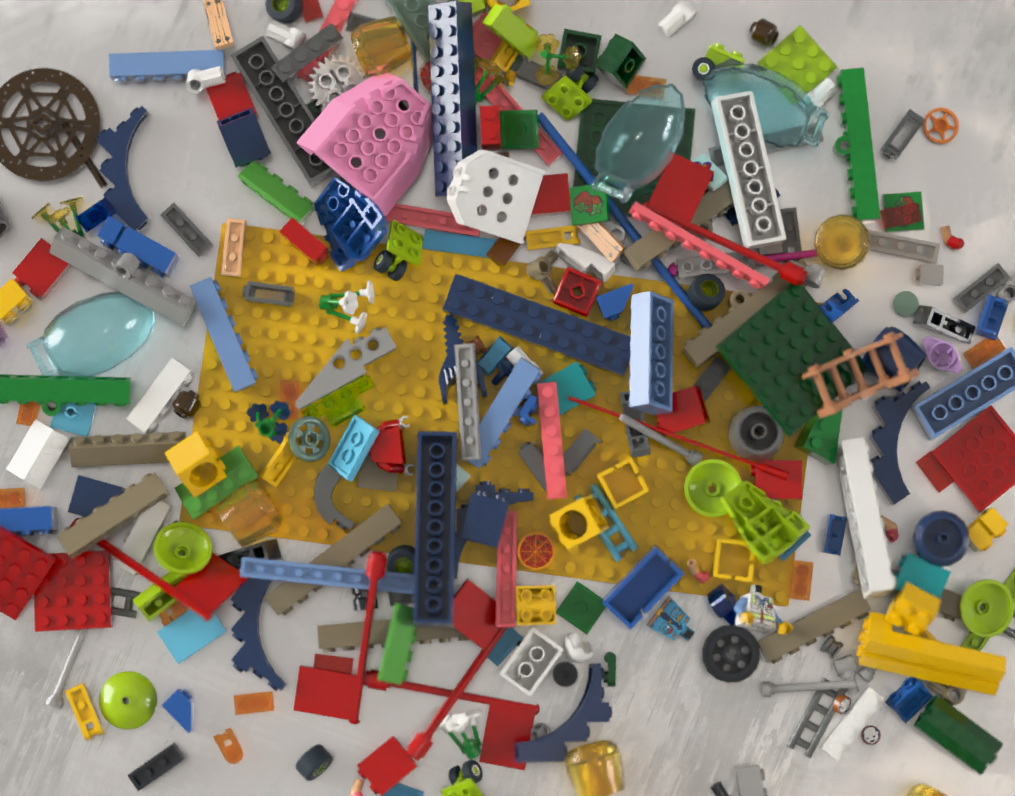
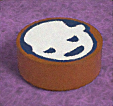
M844 694L839 695L833 704L834 711L840 715L845 714L851 705L850 697Z
M868 725L861 731V739L868 745L878 743L881 738L880 730L875 726Z

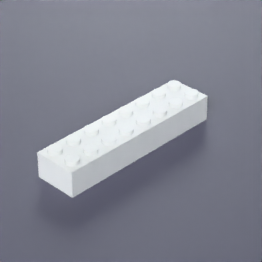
M753 91L715 97L711 102L743 246L748 249L781 244L786 240V234Z
M864 437L841 440L837 446L836 461L863 598L866 599L886 596L894 589L896 580L890 570L892 560L890 555H887L888 540L883 535L884 520L879 515L881 506L879 499H876L875 495L877 485L876 481L872 480L873 465L868 460L867 455L869 454V445L867 442L865 443Z

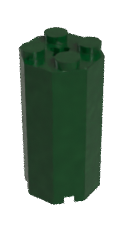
M935 695L927 703L924 712L919 714L913 725L979 775H982L986 770L988 763L991 765L996 760L997 755L995 753L1003 746V743L938 695Z

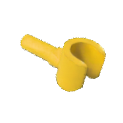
M511 69L504 76L509 81V86H513L518 74Z

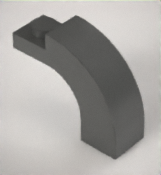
M630 391L620 392L622 414L644 422L643 411L630 407ZM624 423L631 457L650 455L647 436Z
M325 465L318 475L314 488V500L317 510L328 524L332 525L336 519L338 521L336 525L345 531L347 528L352 530L355 523L338 512L332 501L334 488L342 476Z

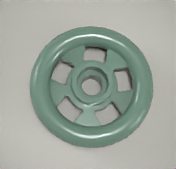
M304 416L296 420L291 426L289 445L292 452L299 459L306 462H315L326 455L330 447V433L327 426L320 419L313 416ZM305 424L307 430L302 432L300 427ZM315 426L320 430L318 434L313 430ZM296 437H300L302 445H297ZM319 440L323 442L320 449L316 447ZM305 448L312 449V453L306 454Z

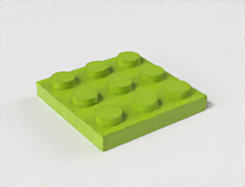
M801 25L757 62L794 105L838 68Z

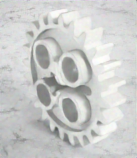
M332 55L331 61L325 57L324 64L321 62L317 63L319 69L313 67L312 70L315 75H309V78L313 81L307 83V85L312 86L308 93L314 94L310 100H317L314 106L321 105V112L331 102L329 99L330 94L340 96L341 91L342 93L347 92V86L355 87L367 80L363 79L366 72L359 71L362 65L355 66L356 60L350 63L349 56L343 60L342 55H339L338 60H336L335 56ZM342 68L347 71L346 78H341L338 75L339 69ZM331 70L334 72V76H335V78H336L337 83H338V84L342 83V85H343V86L341 87V91H340L339 88H336V89H335V87H334V85L336 84V81H335V79L333 78V76L330 74V71H331ZM322 77L330 79L329 86H324L321 83Z

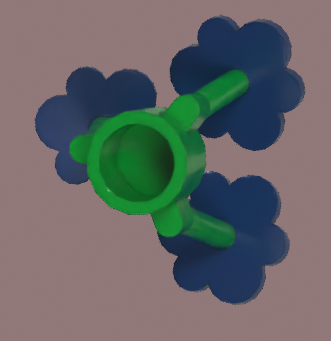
M276 400L274 404H271L270 411L273 412L271 419L267 418L269 412L265 404L258 405L254 403L252 408L247 409L250 421L256 422L255 427H258L261 435L268 436L271 441H276L279 444L283 442V438L288 432V427L285 423L279 424L275 420L277 418L283 421L287 420L291 414V411L288 409V403Z

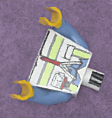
M760 585L750 586V593L741 596L734 606V611L736 612L735 626L761 633L777 628L779 634H784L785 632L787 635L793 629L789 622H783L778 617L772 598L762 596V586Z

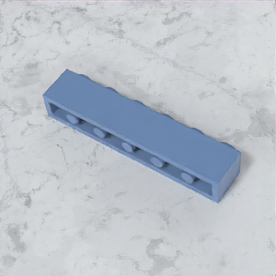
M224 50L109 54V75L117 83H124L126 79H134V82H144L145 79L164 81V78H172V80L179 81L183 80V77H187L188 73L193 69L202 71L218 66L223 68L224 75L226 76Z
M209 277L190 285V289L197 301L196 303L234 392L238 393L256 385L257 373L248 364L251 359L247 350H242L240 344H243V340L240 334H236L233 327L236 324L232 315L228 316L225 310L228 309L225 298H220L218 292L221 291L217 280L213 281Z
M523 357L519 359L480 422L482 459L466 461L479 469L482 465L486 467L491 459L489 453L492 449H497L502 441L499 439L502 432L506 434L512 425L509 423L512 416L516 418L520 412L521 407L519 405L521 401H526L532 391L529 388L533 383L536 385L542 375L539 373L541 369Z

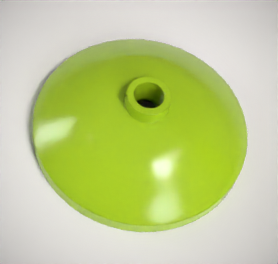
M708 459L699 462L689 471L684 483V493L687 502L697 513L707 517H719L728 513L721 500L722 496L742 482L738 472L729 463L718 459ZM710 485L715 486V492L709 491Z
M175 522L165 526L157 534L154 541V554L159 564L166 570L179 575H189L202 570L208 564L212 554V543L207 533L199 526L188 522Z
M983 579L973 583L963 594L960 603V616L964 626L971 633L980 637H994L1002 633L1009 626L1014 614V600L1010 591L1005 585L996 580ZM980 604L983 605L981 610L979 609Z
M132 671L120 672L110 677L104 683L99 695V707L102 715L111 725L120 729H135L144 725L151 719L157 706V694L151 681L144 675ZM124 697L129 698V704L123 703Z

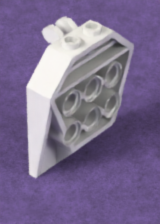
M481 149L459 161L454 168V177L447 190V201L456 222L523 244V238L543 175H545V170ZM492 169V174L489 177V170ZM511 175V182L508 183V178ZM486 187V193L483 195V189ZM505 194L506 198H505V200L503 201V200H502V197H503V195ZM478 206H480V212H479V213H477V208H478ZM500 213V217L497 220V214Z

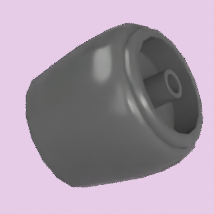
M753 405L743 408L734 415L729 424L728 438L732 449L738 456L756 462L770 459L779 451L784 442L785 432L764 406ZM753 431H757L759 436H755Z

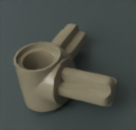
M553 250L549 251L544 257L540 256L535 261L529 263L526 268L528 276L536 279V281H541L549 294L556 292L558 289L549 275L552 270L551 265L558 259V253Z
M929 681L927 685L930 689L942 695V698L952 706L961 703L966 694V690L963 688ZM951 692L957 693V695H958V700H957V701H954L953 699H951V697H950V693H951Z

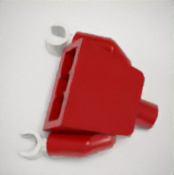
M403 416L399 420L384 421L376 428L379 430V433L366 455H371V461L376 463L378 468L388 473L414 475V473H409L407 469L409 466H415L413 464H406L403 429L409 427L410 424L404 425L402 420L407 419V416Z

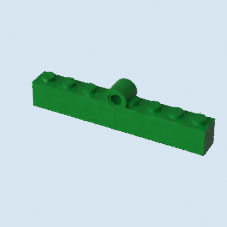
M864 67L842 69L839 75L836 76L837 87L841 88L838 100L839 105L843 106V113L840 114L841 124H845V131L842 134L843 136L839 137L834 143L833 152L836 156L845 158V161L849 162V169H847V180H851L849 198L853 199L854 206L851 207V217L855 218V223L878 221L880 219ZM840 144H845L847 150H842Z
M0 374V404H7L9 401H17V404H28L29 401L37 402V404L42 405L43 412L48 416L57 415L62 405H67L68 402H75V405L79 406L87 405V403H95L96 406H106L107 403H114V406L122 407L130 403L131 377ZM54 402L56 407L52 408L48 403Z

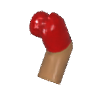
M950 226L940 228L943 242L946 246L954 250L964 246L962 238H957L951 234Z

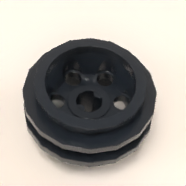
M724 625L713 630L705 639L702 647V661L707 671L714 678L727 683L740 682L749 678L757 669L760 661V646L755 636L746 628ZM733 636H737L739 639L736 644L731 641ZM719 640L724 641L725 644L723 647H719L717 645V642ZM744 646L748 647L749 652L747 654L742 653V648ZM731 648L735 649L737 652V654L734 655V659H729L727 657V653L730 652L729 649ZM715 654H719L721 656V659L719 661L714 660L713 657ZM741 660L745 662L743 668L738 666V662ZM726 664L731 666V670L728 672L724 670V665Z

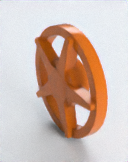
M933 109L924 118L923 131L926 137L934 143H947L958 132V119L949 109ZM937 111L945 112L944 116L938 119L931 114ZM948 114L953 117L955 126L949 125L946 120ZM928 117L933 121V128L929 131L926 128ZM948 129H955L953 135L945 140L944 132ZM934 131L939 133L941 140L934 139L929 133Z

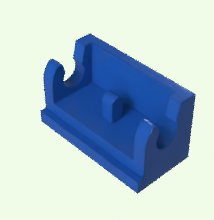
M847 289L842 290L847 299H843L837 292L819 306L831 324L859 302V299L855 298Z
M991 294L988 295L976 335L996 341L1008 307L1006 300Z
M828 514L822 553L841 556L847 521L846 517Z

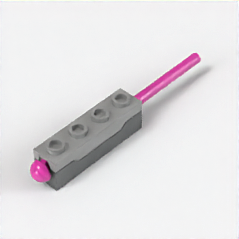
M819 249L763 256L774 261L819 257ZM736 252L726 253L755 270V264H760ZM700 256L676 259V266L675 262H673L668 267L673 277H676L677 273L678 280L694 279L706 273L715 276L732 274L727 269L723 270L717 267L716 263L712 260H705Z

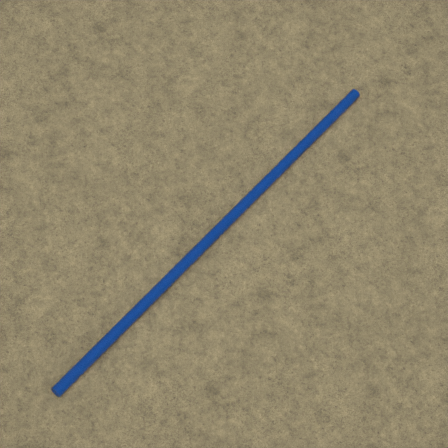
M541 112L538 115L539 124L588 185L599 183L544 113ZM608 195L609 212L635 243L642 236ZM657 257L651 261L652 266L702 328L706 326L708 328L712 327L713 325L701 310L691 304L688 294L662 261L658 260Z

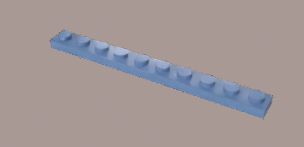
M242 557L240 577L369 590L370 586L369 576L365 575L366 570L247 557ZM385 572V577L378 581L377 591L414 594V575Z

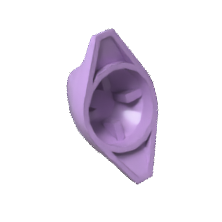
M929 336L922 340L928 360L936 369L957 374L962 370L957 350L952 344Z

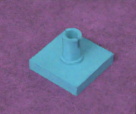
M68 402L67 405H62L57 415L53 416L50 427L88 437L97 406L95 403L79 406L75 405V402Z

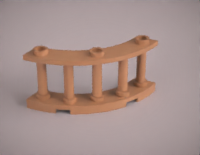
M894 332L883 335L884 339L856 350L849 348L843 351V355L820 366L816 364L808 368V372L803 374L802 377L804 379L813 376L824 402L822 404L823 408L817 411L819 418L835 414L852 405L851 402L855 400H862L877 393L876 391L886 388V385L889 389L911 381L920 375L917 368L909 370L908 367L906 368L895 342V340L903 336L902 332L894 334ZM887 343L899 369L898 375L890 378L889 375H886L875 349ZM866 351L869 352L879 377L878 382L870 386L868 383H865L855 356ZM845 360H848L859 386L857 387L858 391L851 394L846 392L835 366ZM826 369H829L839 394V400H831L820 374Z

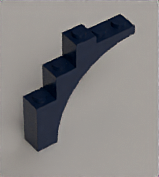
M143 106L140 108L136 107L130 113L131 117L126 122L122 121L117 126L116 132L109 127L107 130H102L97 136V143L112 156L111 159L107 158L100 165L101 169L99 171L115 186L113 189L109 188L104 193L102 200L130 228L137 232H140L150 221L134 198L128 174L129 152L133 138L140 125L149 115V112Z
M918 381L910 387L912 391L907 394L903 391L894 397L895 402L891 396L887 398L882 396L874 401L876 405L872 407L884 428L880 425L871 431L873 435L869 437L882 456L879 458L877 455L869 460L873 465L871 475L891 505H895L910 495L898 466V435L910 407L930 388L927 381L924 383Z
M480 481L479 485H475L476 490L488 493L487 497L495 498V495L505 497L509 505L518 502L534 501V492H530V489H518V492H510V489H499V493H495V485H491V481ZM460 505V508H456L454 579H457L458 563L467 540L460 539L468 505Z
M248 578L230 599L234 602L232 606L239 612L245 611L231 629L234 632L232 636L239 642L245 641L231 661L234 662L233 667L241 673L243 671L248 672L252 667L254 669L252 672L260 679L265 677L272 689L282 691L287 683L277 675L268 662L259 634V615L262 601L273 580Z
M601 663L589 664L588 680L584 694L575 711L561 726L543 737L515 743V762H565V758L568 755L565 742H587V738L590 737V728L587 726V722H610L612 707L609 706V702H602L604 687H601V679L604 678V669L601 668Z

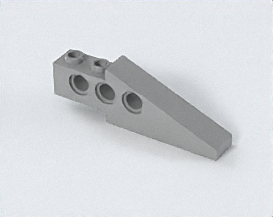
M378 327L370 332L371 335L366 338L363 336L353 341V345L346 339L295 402L297 410L300 411L365 376L367 373L364 368L365 366L395 351L396 345L386 327L383 329ZM369 342H376L378 349L370 350L367 344ZM353 351H359L361 358L355 360L350 354ZM342 360L345 366L337 369L334 366V362Z

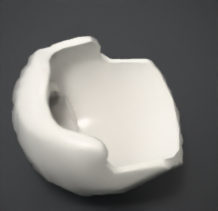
M569 633L565 636L564 653L570 661L581 663L592 658L593 651L590 642H583L579 633Z

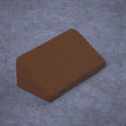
M499 237L486 255L501 267L508 262L521 244Z

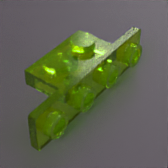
M369 375L360 377L355 382L324 397L314 405H309L301 413L303 416H313L316 418L325 414L331 427L334 428L352 418L354 414L357 415L366 410L358 395L375 385Z

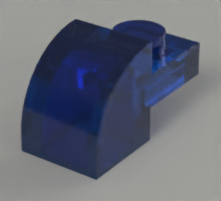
M104 197L76 216V219L87 233L104 222L108 216L111 217L117 212L107 198Z
M720 584L707 594L709 604L720 619L723 617L730 625H735L736 612L734 611V606L737 603L735 596L723 584Z

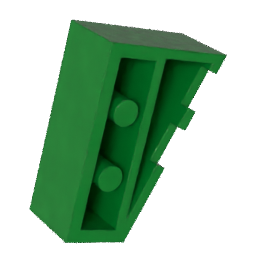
M843 409L819 418V415L816 414L804 425L794 447L825 465L835 464Z

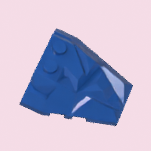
M334 176L314 202L320 225H324L327 235L324 236L325 240L330 242L332 251L329 252L330 256L340 271L344 272L353 267L357 261L366 260L387 233V228L385 227L386 217L377 204L339 177Z

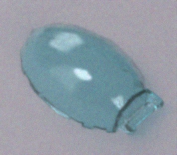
M753 63L727 64L712 70L703 80V85L705 86L704 97L711 108V102L715 97L753 91L764 143L776 145L775 147L784 148V146L795 148L800 146L802 142L813 147L819 146V137L825 120L829 117V112L815 106L802 86L785 74ZM815 117H817L818 120L813 134L810 135L808 134Z
M655 84L639 91V95L632 101L628 100L608 122L601 135L602 139L598 147H596L595 169L599 174L592 184L593 190H600L626 203L634 190L654 181L668 166L684 136L685 124L684 97L674 84ZM606 181V182L610 183L611 185H613V186H615V187H617L618 189H621V190H623V191H619V190H617V189H615V188H612V187H610V186H608V185H605L604 182Z
M119 291L99 293L77 301L58 313L45 328L42 337L28 343L26 347L31 350L42 375L93 376L109 371L133 356L137 349L148 340L155 324L154 311ZM39 344H42L53 367L51 371L48 370L37 347Z

